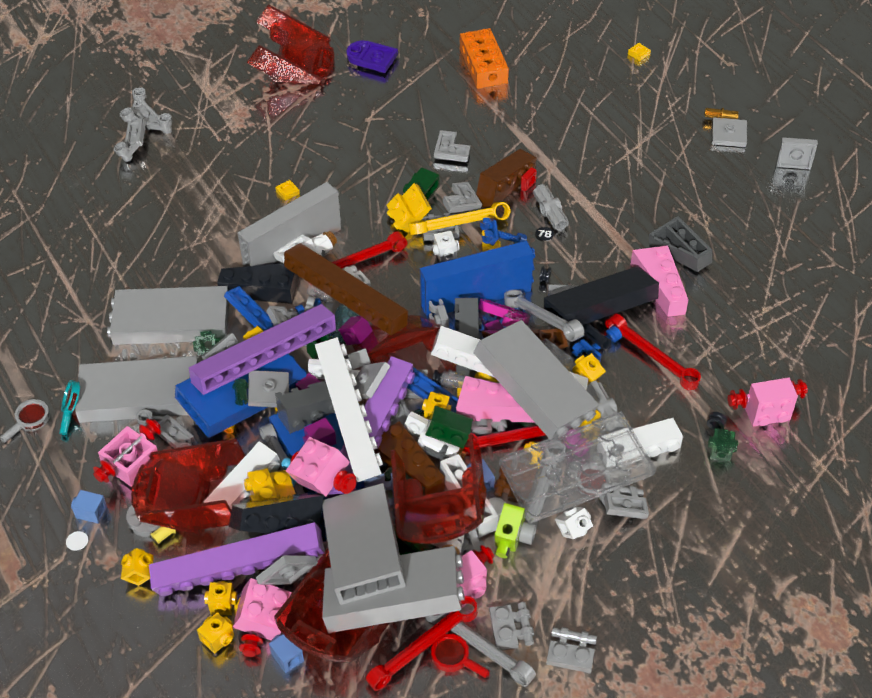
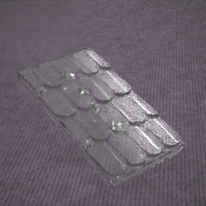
M622 411L593 420L592 423L574 430L571 429L561 438L557 436L552 440L547 439L531 444V447L507 454L500 458L499 465L519 506L525 508V518L528 524L653 476L656 472L655 466L651 463L649 456L627 419H625Z

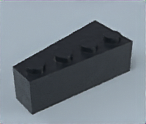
M284 263L222 268L217 285L228 286V291L240 286L255 301L292 304L299 276L284 267Z
M311 491L305 492V494H294L282 498H270L264 501L232 505L229 527L239 531L270 534L314 522L319 527L324 495Z

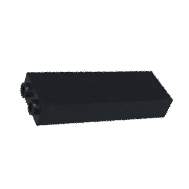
M636 266L544 297V309L568 322L577 319L584 325L658 299L659 282Z

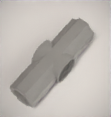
M544 184L538 185L533 190V195L539 203L542 216L549 219L554 229L558 231L564 230L568 226L569 221L562 211L560 200L557 197L554 198L547 186Z
M590 382L586 391L599 404L596 410L601 413L600 420L607 434L612 435L625 431V426L617 413L614 399L608 397L601 382Z

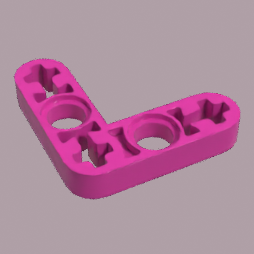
M480 299L478 305L479 310L502 317V325L505 327L520 320L528 325L531 317L526 312L487 299Z

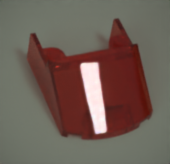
M267 5L257 19V23L270 30L269 36L271 40L280 44L279 53L276 54L258 45L247 60V64L272 76V82L320 84L330 74L334 65V49L329 44L331 41L330 37L275 7Z
M408 315L407 326L395 334L389 335L372 324L370 326L373 331L361 344H354L352 346L355 351L366 348L370 364L388 363L390 359L389 353L423 342L426 349L432 352L435 337L440 328L422 316ZM440 359L451 379H456V364Z
M473 434L468 435L471 467L467 468L462 474L463 488L424 496L422 485L418 480H406L405 464L396 450H391L396 534L400 539L422 544L445 542L463 536L483 523L487 489L484 485L481 448Z
M237 439L151 452L149 455L150 460L146 465H141L132 487L131 502L139 521L196 535H201L202 529L229 526L231 508L227 501L220 500L206 503L204 501L208 497L211 481L223 478L227 473L228 466L238 465L246 456Z
M327 548L317 561V565L308 572L274 615V621L281 633L301 650L325 660L352 662L379 643L380 636L389 623L328 633L322 618L324 584L322 582L325 579V569L331 568L329 549Z

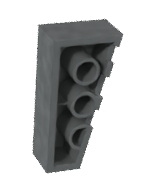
M455 298V331L482 340V332H479V329H482V320L478 318V298ZM456 364V382L464 381L465 376L475 378L474 376L477 371Z

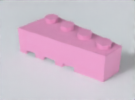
M668 245L632 250L631 267L638 266L659 282V293L656 302L666 316L685 315L688 297Z
M465 376L456 407L457 414L472 418L473 421L492 419V422H500L502 419H509L511 422L535 423L500 383Z

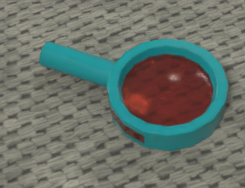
M70 380L66 386L61 405L63 417L60 435H67L71 414L76 407L80 392V382Z

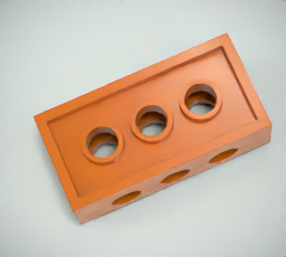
M491 29L460 33V51L476 88L507 84L509 68Z

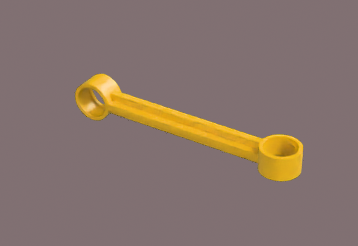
M495 202L490 208L426 221L408 223L410 235L480 221L483 218L505 220L510 215V207L504 202ZM498 205H502L504 207V214L502 217H498L496 215V208Z

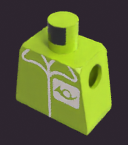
M504 503L495 532V546L497 547L495 554L498 557L508 558L509 551L516 552L521 528L525 521V508Z

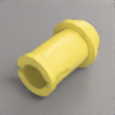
M172 519L169 521L165 520V524L150 533V535L157 544H160L172 533L176 534V530L179 528Z

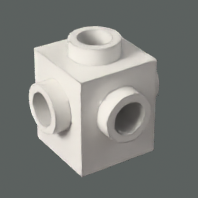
M447 231L434 234L432 249L434 255L438 256L439 262L456 259L457 251L460 248L458 240L454 239L452 232Z
M575 505L565 508L564 513L555 518L562 536L570 539L584 536L587 530L593 527L589 512L585 508Z

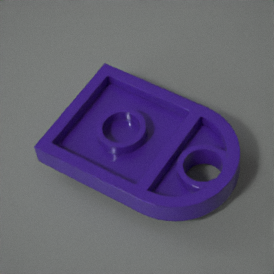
M364 40L353 42L347 48V59L350 63L386 73L398 55L397 48Z

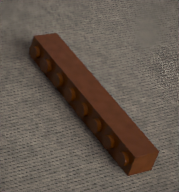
M302 243L284 252V267L389 335H393L407 326L408 310Z

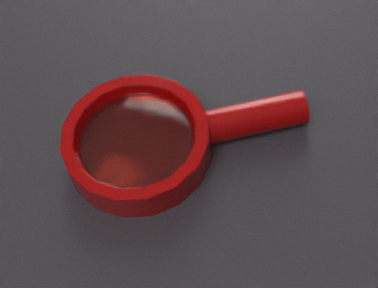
M445 634L433 643L431 647V659L434 665L442 671L455 672L465 666L484 678H487L490 670L469 659V647L466 641L458 635Z

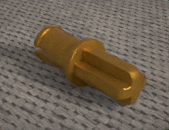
M705 108L704 116L708 118L738 119L739 112L724 110V108Z

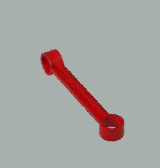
M397 231L390 234L387 241L332 263L343 269L389 250L400 252L405 249L408 242L402 232Z
M615 313L606 320L605 325L607 329L616 326L621 331L623 337L679 377L680 385L684 389L695 390L699 386L701 374L698 370L694 368L685 369L628 327L626 320L620 314ZM691 376L695 378L696 381L690 382L687 381L684 377Z
M538 425L478 437L470 433L467 441L474 442L475 445L460 448L459 451L465 456H471L476 454L478 449L482 447L545 436L546 434ZM573 428L569 429V431L564 436H568L571 432L577 431V428L574 430Z
M465 596V600L461 601V606L463 604L473 605V612L470 614H462L459 611L451 612L386 664L374 667L365 678L367 683L374 691L382 689L389 683L392 675L461 621H473L478 614L475 599Z

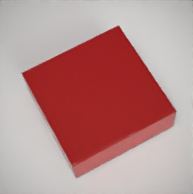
M533 167L521 176V190L525 192L536 183L537 171Z

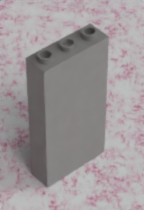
M326 182L239 231L238 238L243 267L281 264L282 262L276 260L273 253L297 237L304 235L314 238L322 233L329 237L341 230L339 192L337 188L332 187Z
M228 286L115 290V296L111 298L113 311L109 313L111 326L107 328L108 337H111L113 345L220 341L227 335L229 301L224 297L225 292L228 291Z
M522 320L478 342L473 352L475 356L550 440L557 436L559 438L563 437L569 429L573 428L574 430L583 421L586 420L588 422L595 417V411L599 406L596 400Z
M197 356L79 364L78 382H80V392L75 408L79 423L137 419V413L144 409L150 410L153 416H166L167 414L169 416L189 415L175 398V385L190 378L188 367L198 363Z
M378 484L323 500L322 507L333 585L340 605L406 587L389 499L384 484Z
M455 546L400 555L406 587L340 605L334 590L331 568H326L322 618L328 633L462 610L461 601L465 600L463 587H460V584L464 583L463 573L460 570L463 567L461 554H457Z

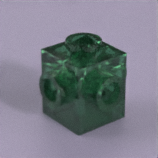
M211 331L200 332V336H195V341H193L194 352H197V356L203 355L210 349L205 346L207 341L211 342L212 348L221 338H217V334H212Z
M715 428L713 436H709L708 448H711L710 459L731 461L732 453L737 452L738 440H735V431Z

